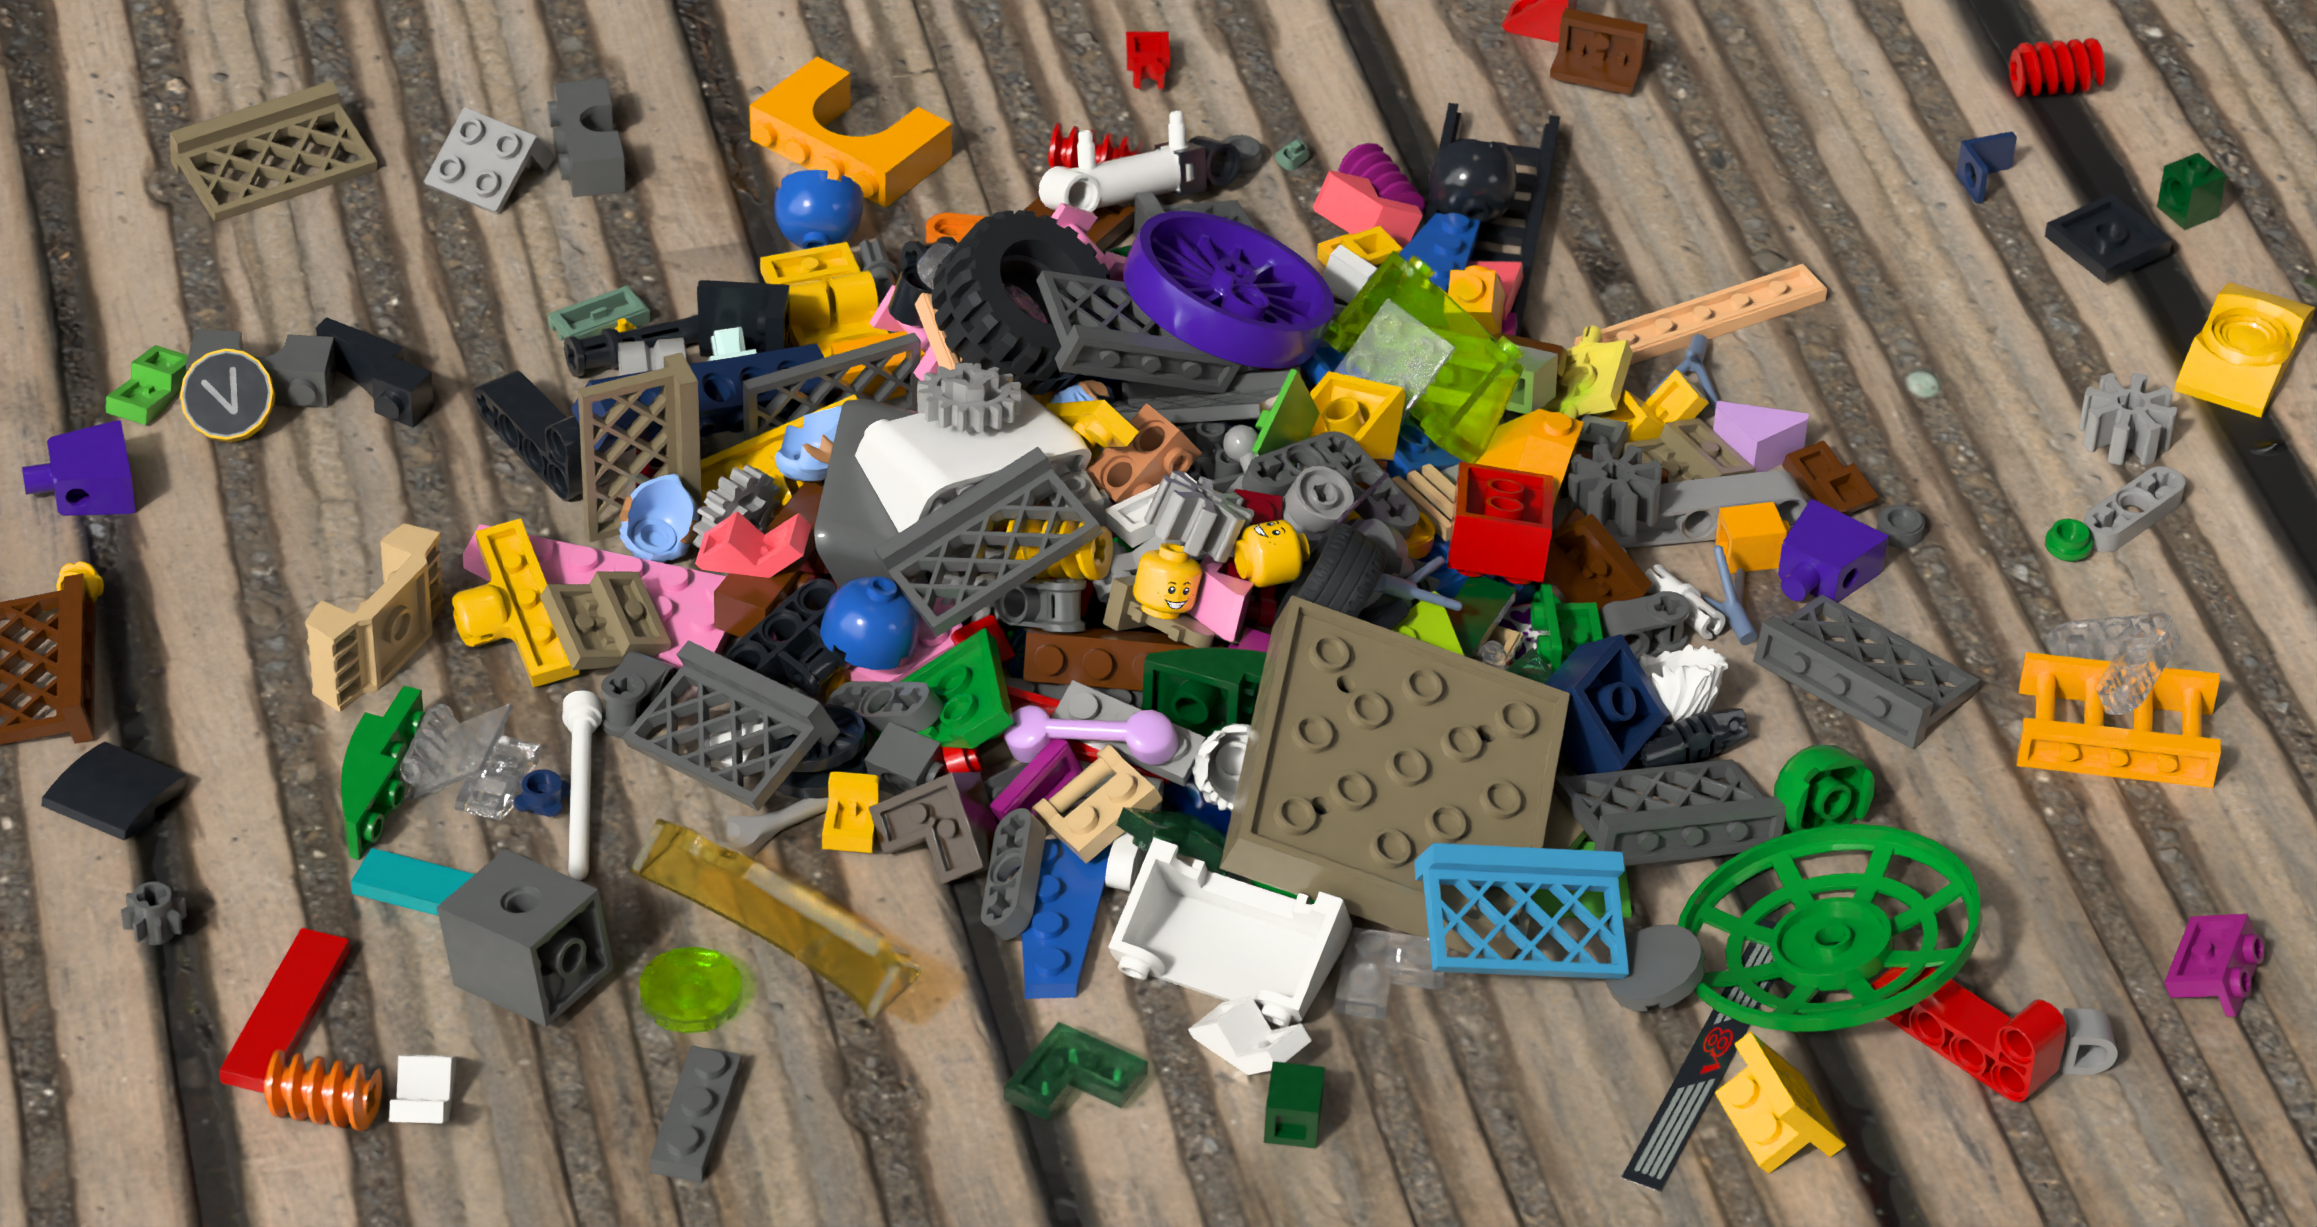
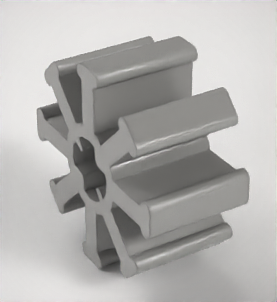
M2114 373L2102 375L2099 390H2094L2093 387L2089 386L2085 392L2079 430L2085 431L2083 446L2089 452H2094L2096 448L2110 444L2107 461L2116 465H2123L2126 449H2131L2141 459L2140 463L2142 465L2154 463L2157 448H2162L2166 452L2171 444L2177 414L2176 407L2170 408L2173 392L2167 386H2161V389L2145 394L2148 376L2139 373L2132 374L2130 389H2124L2115 379Z
M1172 471L1170 477L1167 475L1163 476L1144 521L1147 524L1157 526L1154 534L1163 541L1181 540L1185 542L1183 548L1185 553L1199 557L1201 550H1204L1216 562H1226L1229 556L1234 558V544L1237 540H1240L1241 533L1245 527L1250 525L1254 511L1241 506L1244 499L1234 492L1217 493L1214 491L1215 482L1200 476L1196 484L1184 472Z

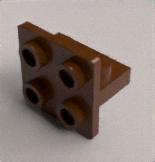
M1565 8L1561 16L1558 52L1550 68V78L1572 85L1580 84L1604 89L1611 93L1632 94L1651 50L1652 41L1647 39L1648 24Z
M1579 509L1569 512L1551 537L1543 582L1551 584L1552 592L1561 603L1596 602L1599 611L1600 608L1614 601L1639 598L1645 595L1653 584L1592 513L1585 516Z

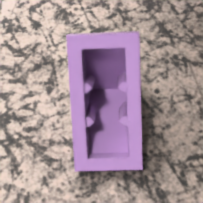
M1717 401L1713 431L1756 469L1754 473L1766 472L1783 464L1786 454L1804 448L1809 413Z

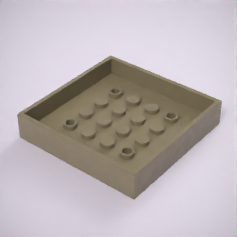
M1292 595L1272 627L1220 869L1296 895L1299 893L1307 895L1313 901H1316L1319 892L1344 900L1348 913L1429 940L1423 881L1416 880L1414 861L1432 843L1543 848L1570 693ZM1338 686L1346 689L1348 693L1341 691ZM1480 736L1484 737L1487 742L1481 740ZM1313 807L1321 810L1323 814L1315 812ZM1440 885L1441 900L1457 914L1469 900L1454 885ZM1482 886L1473 887L1478 891ZM1489 887L1482 895L1503 916L1517 903L1501 887ZM1521 888L1525 893L1529 890L1528 888ZM1475 905L1461 918L1482 939L1496 926ZM1521 907L1509 921L1527 937L1530 915ZM1443 919V925L1445 927L1448 923ZM1453 928L1445 935L1447 947L1467 954L1474 950ZM1501 930L1488 943L1502 959H1511L1519 948ZM1480 954L1476 956L1478 958H1483Z

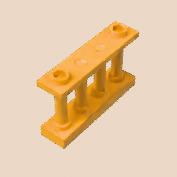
M2025 652L2018 694L2036 696L2035 719L2023 717L2017 750V766L2213 788L2221 754V739L2202 737V714H2213L2220 682V673ZM2055 698L2084 701V724L2055 721ZM2104 703L2133 706V729L2104 726ZM2153 709L2182 712V735L2153 732Z

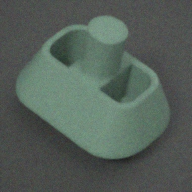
M1296 139L1278 150L1275 154V159L1284 169L1295 170L1309 158L1310 153L1306 145L1301 140Z

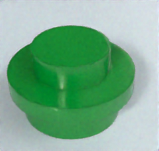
M2061 519L2055 522L2046 533V549L2060 560L2075 561L2083 559L2090 554L2093 540L2090 536V531L2084 523L2078 520Z

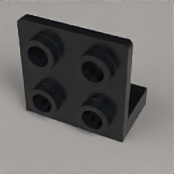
M700 280L698 282L697 305L699 354L701 357L713 356L711 336H714V331L742 327L746 351L756 349V353L791 348L790 285Z

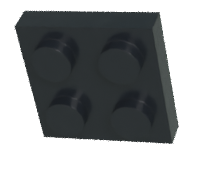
M2113 193L2047 222L2045 237L2103 283L2170 253L2172 239Z

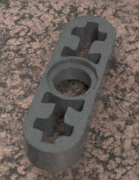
M851 681L838 687L826 702V704L850 708L859 714L868 732H883L889 722L913 732H920L931 726L938 719L943 709L942 700L924 682Z
M1025 808L1015 809L1008 813L998 824L994 835L981 910V920L1002 940H1009L1021 934L1029 925L1033 915L1046 828ZM1018 867H1020V869L1018 870V872H1017L1011 879H1009V880L1007 881V879H1008V877L1011 875V873H1012L1014 870H1016Z

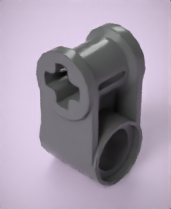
M1067 578L1029 579L995 601L996 611L1002 621L1009 625L1042 628V630L1049 632L1085 631L1086 622L1081 620V591L1086 589V581Z
M1662 591L1641 598L1614 601L1606 604L1598 611L1603 639L1622 634L1637 660H1640V656L1643 653L1657 657L1664 651H1669L1670 653L1682 651L1687 646L1688 634L1684 629V620L1688 618L1690 605L1685 596L1677 592ZM1670 636H1674L1673 641H1670Z
M636 650L630 651L622 663L610 675L605 677L601 683V694L606 700V709L602 713L601 728L604 732L611 736L622 738L680 670L678 666Z

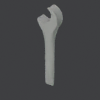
M829 797L803 799L767 814L731 816L727 818V835L734 836L737 839L730 842L717 841L718 858L734 863L753 858L761 847L780 831L827 811Z

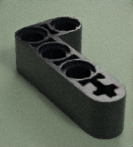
M519 370L512 371L474 388V403L484 422L559 498L567 501L583 494L580 425L574 415L566 417ZM609 468L596 481L597 486H602L609 481Z

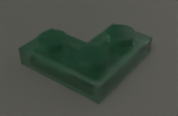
M1129 807L1122 808L1116 826L1133 836L1132 843L1138 848L1148 851L1153 838H1157L1177 845L1179 848L1177 853L1205 862L1210 872L1225 877L1232 873L1220 869L1227 836L1195 815Z
M1058 1021L1004 1085V1101L1048 1121L1076 1088L1118 1108H1122L1148 1076V1061Z

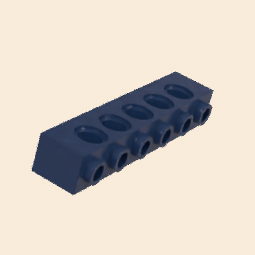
M811 344L689 364L698 380L700 439L720 432L731 431V433H739L744 431L743 381L825 358L818 345ZM645 372L590 380L585 387ZM820 377L808 379L798 391L808 396L823 379ZM661 386L646 389L637 401L648 406L661 392ZM834 386L820 403L826 406L830 405L840 388ZM774 389L757 394V404L766 408L780 391ZM577 398L571 410L579 423V404ZM609 398L593 402L592 412L603 417L617 401ZM791 398L777 415L787 420L800 406L801 402ZM628 408L615 424L626 430L640 413ZM652 421L638 437L650 442L660 432L662 425ZM770 422V423L768 424V426H770V427H775V426H777V425L773 424L772 422ZM606 432L594 445V449L605 453L618 437ZM630 445L624 452L632 450L635 446Z

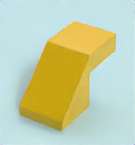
M1377 226L1355 234L1349 233L1318 243L1317 258L1326 267L1331 253L1341 244L1376 268H1380L1390 263L1403 248L1381 226Z
M1676 369L1646 402L1624 389L1621 392L1617 409L1602 414L1599 417L1627 422L1630 432L1627 442L1660 438L1666 422L1694 419L1709 402L1690 379Z

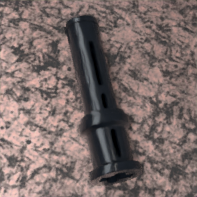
M695 314L691 317L618 332V330L609 327L603 329L599 335L577 339L574 335L566 337L564 353L567 366L574 377L584 375L585 370L607 365L611 369L619 368L618 343L644 341L649 348H652L656 341L660 339L683 338L685 346L699 344L698 315Z

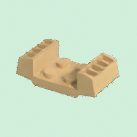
M409 524L400 525L380 541L384 584L369 599L363 600L355 613L322 600L310 612L305 623L308 630L307 644L310 651V676L313 683L312 694L341 712L364 693L378 691L433 635L432 622L445 605L442 593L444 583L441 579L443 567L440 565V556L442 554L441 550H439L440 532Z

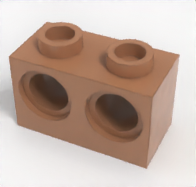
M1147 403L1129 422L1139 431L1129 445L1126 447L1105 448L1085 470L1098 490L1104 489L1109 500L1114 505L1160 484L1163 476L1167 475L1170 477L1172 471L1186 473L1202 454L1176 426Z

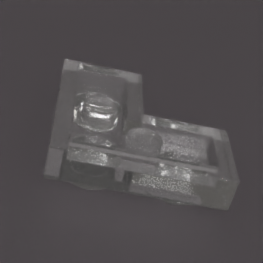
M1352 927L1345 945L1334 1013L1385 1020L1392 984L1443 990L1446 972H1432L1429 938ZM1446 946V954H1447V957H1448V956H1449V947Z

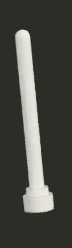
M575 691L568 694L563 700L562 720L572 733L569 875L576 880H583L589 873L592 733L602 721V701L592 692Z

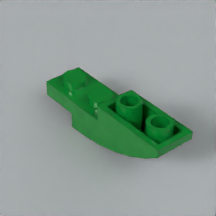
M403 685L383 717L364 712L352 734L346 750L341 775L345 841L350 858L360 860L371 842L375 843L379 839L384 821L391 810L398 809L403 800L405 783L400 780V771L405 764L407 752L415 740L419 741L422 739L428 724V714L423 711L422 690Z

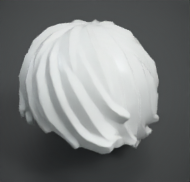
M1688 644L1682 651L1679 650L1672 653L1664 651L1657 658L1643 653L1639 664L1670 713L1663 721L1666 723L1682 720L1702 712H1708L1719 693L1723 671L1728 669L1726 657L1721 653H1716V649L1711 648L1708 650L1705 645L1700 649H1695L1693 645Z
M1232 724L1225 726L1221 731L1215 730L1200 745L1199 751L1194 757L1195 765L1192 771L1195 784L1199 791L1203 793L1205 801L1218 805L1221 811L1228 809L1232 812L1251 727L1247 724Z

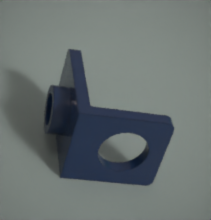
M2013 131L1961 141L1956 177L1975 203L1984 201L1989 173L2009 170L2012 167L2017 136ZM1973 176H1976V185L1972 180Z

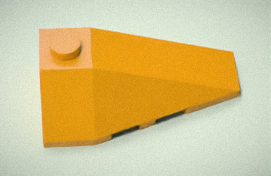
M1542 409L1534 410L1486 431L1475 455L1474 464L1552 475L1554 515L1570 474V460L1576 454L1584 422L1569 418L1567 415L1559 412H1549Z

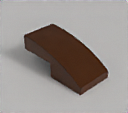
M1824 440L1785 456L1782 467L1794 476L1799 487L1811 499L1847 515L1875 504L1879 499V496L1854 463L1843 466Z

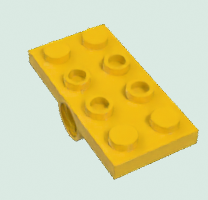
M847 242L760 257L761 273L767 284L790 285L791 342L794 347L817 344L826 358L831 356V343L889 334L888 330L874 328L869 323L878 309L875 282L869 270L860 271Z

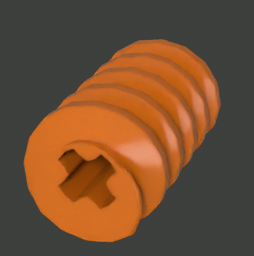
M277 1049L273 1053L267 1069L264 1096L268 1109L274 1117L283 1118L289 1113L292 1119L302 1122L310 1116L311 1121L319 1125L327 1123L330 1119L332 1125L337 1128H344L350 1123L354 1130L363 1132L373 1123L379 1110L382 1093V1073L380 1068H378L372 1075L371 1080H367L365 1065L357 1063L349 1077L346 1076L345 1062L339 1059L334 1062L331 1072L325 1073V1060L321 1056H317L310 1070L305 1069V1058L302 1053H296L290 1066H285L284 1052Z

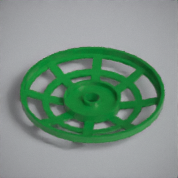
M1847 824L1804 829L1772 838L1745 850L1725 862L1704 879L1689 897L1680 914L1678 926L1689 929L1696 937L1703 923L1730 934L1725 950L1728 971L1704 972L1702 981L1693 990L1702 1001L1719 1013L1742 1023L1772 1030L1809 1032L1854 1027L1883 1019L1917 1004L1939 990L1958 973L1971 956L1980 937L1983 914L1978 886L1969 868L1956 854L1938 842L1914 832L1888 826ZM1831 851H1873L1864 874L1839 873L1803 880L1793 862V859ZM1895 854L1908 857L1931 867L1946 877L1950 884L1925 900L1920 893L1908 885L1886 878L1885 875ZM1771 867L1774 868L1783 888L1770 893L1756 902L1741 918L1714 908L1737 885ZM1832 890H1856L1853 898L1830 897L1814 901L1811 894ZM1880 893L1899 900L1910 909L1889 919L1886 913L1873 904L1877 894ZM1961 897L1967 911V932L1958 947L1936 950L1939 930L1935 914ZM1789 902L1793 904L1795 909L1786 914L1776 924L1774 929L1757 925L1767 915ZM1921 923L1924 935L1920 951L1894 950L1893 936ZM1746 940L1770 947L1773 962L1744 968L1742 953ZM1940 966L1919 983L1891 996L1911 983L1922 973L1925 967ZM1884 967L1908 968L1895 980L1877 990H1874L1867 981L1878 974ZM1782 977L1788 983L1796 986V988L1786 999L1765 992L1754 983ZM1738 986L1743 993L1753 1000L1775 1010L1765 1012L1742 1006L1720 996L1711 988ZM1847 989L1853 997L1849 1000L1831 1003H1809L1818 991Z

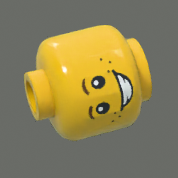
M1276 520L1247 526L1241 533L1240 540H1237L1233 547L1234 561L1242 579L1247 578L1250 582L1254 583L1255 587H1268L1296 581L1302 573L1303 562H1308L1310 558L1309 544L1305 534L1297 533L1294 526L1287 520Z
M1162 543L1160 549L1147 551L1141 556L1133 586V595L1142 604L1141 609L1146 614L1167 620L1177 619L1180 613L1188 612L1193 608L1200 585L1202 568L1196 560L1183 551L1184 546L1174 543Z

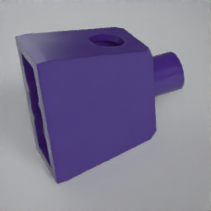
M121 420L52 436L47 440L50 463L22 467L26 495L54 491L57 511L63 516L136 513L132 477Z
M1811 499L1782 544L1778 576L1782 580V591L1788 598L1794 601H1801L1808 594L1815 597L1823 594L1837 603L1883 572L1889 535Z

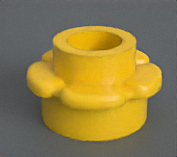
M78 561L76 564H65L59 572L60 577L56 584L57 591L64 590L65 576L83 573L95 603L97 596H100L104 589L103 579L95 568L84 561Z

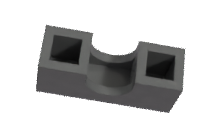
M606 78L554 83L555 101L547 102L549 126L553 128L555 153L559 154L561 181L569 180L573 197L625 192L624 155L618 130L613 131L612 102Z
M196 329L186 361V372H188L194 362L209 352L222 349L243 351L242 332ZM287 334L284 347L277 353L262 357L252 356L260 361L272 378L276 395L274 405L328 408L336 376L333 337Z

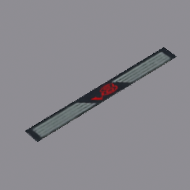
M1762 919L1759 925L1774 929L1777 923ZM1750 940L1742 955L1744 968L1773 962L1770 947ZM1775 979L1754 984L1768 992ZM1738 986L1725 987L1720 995L1749 1008L1759 1010L1761 1003L1743 993ZM1715 1009L1712 1010L1622 1174V1179L1661 1192L1737 1050L1735 1043L1745 1036L1750 1024L1739 1022L1719 1013Z

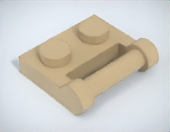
M1107 744L1097 752L1098 759L1048 801L1042 798L1032 807L1033 812L1043 825L1086 864L1163 800L1156 787L1129 765L1110 744ZM1110 774L1113 775L1109 781L1072 810L1066 817L1063 818L1061 816Z

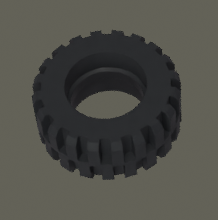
M1012 210L996 212L993 216L984 217L978 221L942 260V265L936 270L933 279L932 306L933 309H938L934 315L938 330L945 332L947 336L945 343L952 353L956 351L963 359L961 363H972L973 365L979 363L983 370L998 367L999 375L1011 373L1013 375V382H1020L1021 389L1025 390L1029 395H1044L1046 392H1056L1063 389L1069 382H1073L1079 374L1060 372L1055 356L1060 350L1061 344L1038 286L1037 278L1042 270L1107 280L1110 279V273L1105 263L1100 264L1096 259L1097 251L1090 243L1085 245L1077 238L1079 233L1070 226L1063 228L1057 224V219L1048 215H1042L1040 218L1035 217L1034 211L1017 210L1014 214ZM1002 281L1010 283L1026 292L1042 310L1047 324L1031 318L1020 310L1007 294ZM1058 290L1059 293L1073 303L1078 301L1065 290ZM1097 295L1110 306L1117 309V307L1114 306L1116 303H1114L1112 300H1110L1106 296ZM1086 305L1081 308L1101 323L1105 320ZM1069 319L1071 327H1073L1074 324L1079 325L1072 319ZM1111 325L1108 328L1113 330L1115 326Z

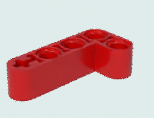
M1891 967L1870 985L1874 990L1882 988L1895 980L1908 968ZM1925 967L1922 973L1911 983L1891 996L1909 989L1930 976L1936 969ZM1951 979L1939 990L1917 1004L1885 1018L2013 1102L2025 1100L2057 1073L2066 1037L2064 1017L2051 1003L2045 1000H2035L2016 1016L2010 1018Z

